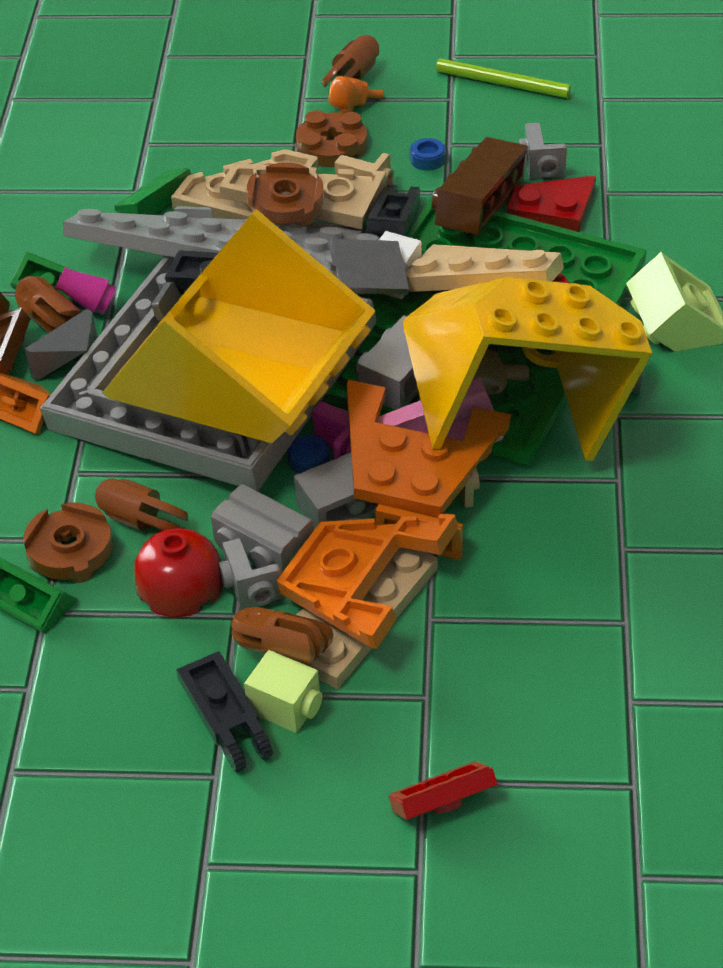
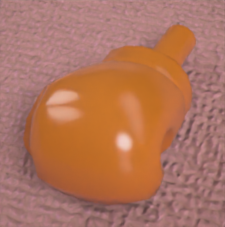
M337 76L330 85L329 104L338 109L339 113L353 112L354 106H364L367 98L382 99L384 92L383 90L368 89V83L347 76Z

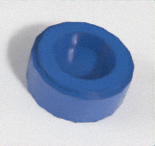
M424 138L414 142L410 147L411 164L415 168L427 171L440 168L446 161L445 145L433 138Z
M302 435L296 437L287 449L288 464L296 473H302L310 468L329 462V446L319 436Z

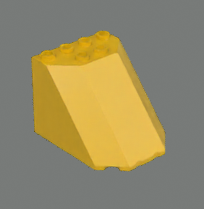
M255 209L111 380L102 394L112 400L273 443L284 432L290 436L293 435L308 416L304 413L309 405L314 406L329 388L326 384L331 376L335 377L349 361L350 357L345 353L349 346L355 349L370 332L371 329L365 324L376 310L260 211Z
M515 277L500 278L437 293L407 316L403 322L432 449H441L488 345L495 344L522 347L525 356L533 363L558 369L585 461H594L652 355L645 330L639 319L593 287L577 283H561ZM535 348L551 350L553 354L544 355Z

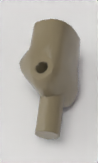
M486 349L473 380L481 377L488 395L501 393L506 388L507 381L526 382L529 378V367L527 365L503 364L496 351Z

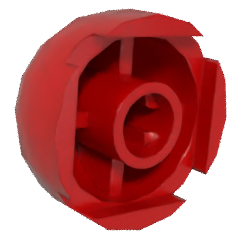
M172 528L154 534L142 545L134 561L137 596L141 601L143 599V601L148 603L150 610L157 615L176 618L192 616L200 612V605L207 603L210 599H212L213 604L219 598L223 589L219 567L221 558L217 549L208 538L192 529Z

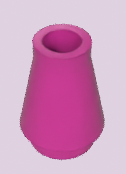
M67 267L64 268L55 286L56 289L64 292L84 309H89L93 313L95 311L101 315H104L117 287L109 284V279L74 271Z

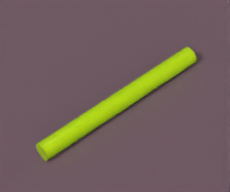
M441 58L438 59L436 64V72L566 99L569 98L571 93V85Z

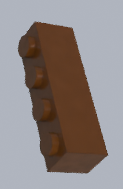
M486 137L476 148L472 149L465 161L462 160L454 173L448 175L443 185L435 189L431 203L432 210H436L434 225L479 235L513 194L515 186L520 185L524 180L528 146Z

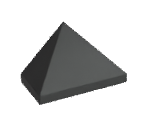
M86 309L25 348L32 379L38 381L90 348L97 339L92 311Z

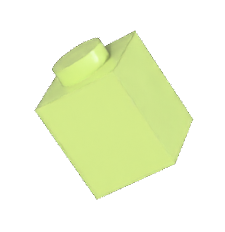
M271 650L267 651L244 683L245 695L249 698L259 717L294 733L299 731L307 718L312 719L317 714L322 703L318 670Z

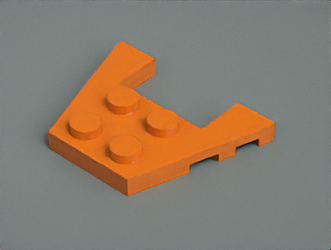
M348 379V421L355 499L438 517L439 514L445 512L467 484L470 474L479 462H484L492 452V446L500 436H504L509 430L511 414L473 406L464 439L461 441L446 437L441 449H432L429 433L377 422L385 400L386 387Z
M439 514V521L419 522L417 516L401 517L396 524L377 525L375 518L320 522L276 580L280 593L370 648L377 649L396 622V617L392 606L363 601L364 597L399 548L441 555L459 529L456 516L454 514Z

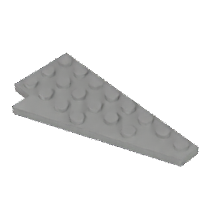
M81 209L78 211V214L63 221V236L175 257L179 250L219 253L246 220L187 217L186 213L177 211L166 212L164 215L105 213L97 209ZM295 223L275 224L333 275H335L334 271L330 270L332 261L329 248L330 239L378 240V236L367 233V226H364L362 230L340 224L311 223L306 226H299Z

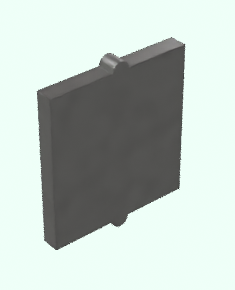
M330 239L329 248L332 258L330 270L334 271L335 276L354 293L408 294L409 286L405 273L408 265L402 260L398 241Z

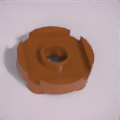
M313 110L305 115V121L300 124L296 131L297 152L317 156L318 165L321 167H335L334 163L340 155L352 157L358 153V158H360L367 149V129L361 121V115L352 111L346 113H324L319 110Z
M275 163L266 166V173L258 177L257 173L253 174L247 183V202L252 212L257 209L275 224L295 223L299 226L309 225L314 221L315 214L323 205L322 179L318 175L317 179L310 175L309 168L301 164ZM282 192H290V194L282 195Z
M77 502L61 504L62 510L48 514V509L38 513L29 522L23 535L29 567L33 571L53 579H69L74 583H83L90 580L94 571L107 561L113 549L111 529L106 522L105 515L96 507ZM71 537H76L74 543L67 545L60 543V541H68Z

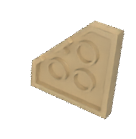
M287 149L272 152V159L254 163L257 165L296 163L305 167H314L316 172L319 169L317 156ZM251 158L236 162L238 164H253ZM232 164L223 166V172L204 177L202 172L188 175L171 197L173 209L177 206L209 207L213 210V218L247 220L253 213L246 203L220 198L219 186Z

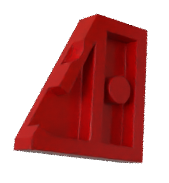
M596 176L516 185L506 208V213L579 232L596 188Z

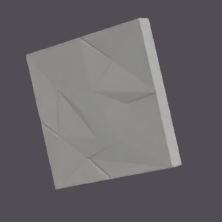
M164 256L40 407L48 430L145 459H151L155 462L237 486L242 483L255 491H259L313 414L312 411L323 400L363 341L355 349L349 346L345 353L350 357L349 361L335 377L331 376L326 382L329 388L314 406L309 405L304 412L308 416L296 432L291 436L284 432L273 443L109 399L102 392L159 324V321L154 316L152 303L166 283L165 276L175 258ZM178 289L181 296L186 292L184 289ZM360 297L374 309L372 300ZM375 312L365 324L371 330L377 323Z

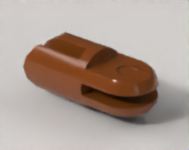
M361 35L356 40L350 41L333 58L332 68L321 80L323 87L325 88L336 76H347L361 80L372 69L376 62V57L379 55L377 40L370 35Z
M39 276L25 277L21 279L16 287L15 298L18 306L47 333H50L82 312L52 284Z
M109 478L101 482L96 488L95 500L98 507L111 519L137 530L144 531L150 526L162 531L181 528L157 518L158 511L188 521L187 511L161 501L157 490L134 481Z
M249 607L238 611L231 622L233 639L241 647L265 654L268 650H271L307 666L330 646L334 636L332 628L325 622L260 607Z

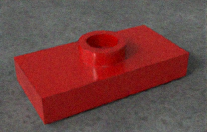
M474 761L390 793L388 798L393 813L408 820L431 810H434L436 814L452 811L463 804L462 798L498 785L493 768Z

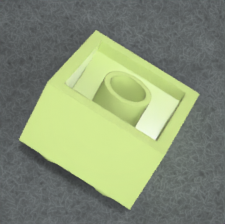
M662 252L626 283L633 298L630 303L641 316L646 336L654 344L658 345L661 342L675 352L723 344V311L711 287Z

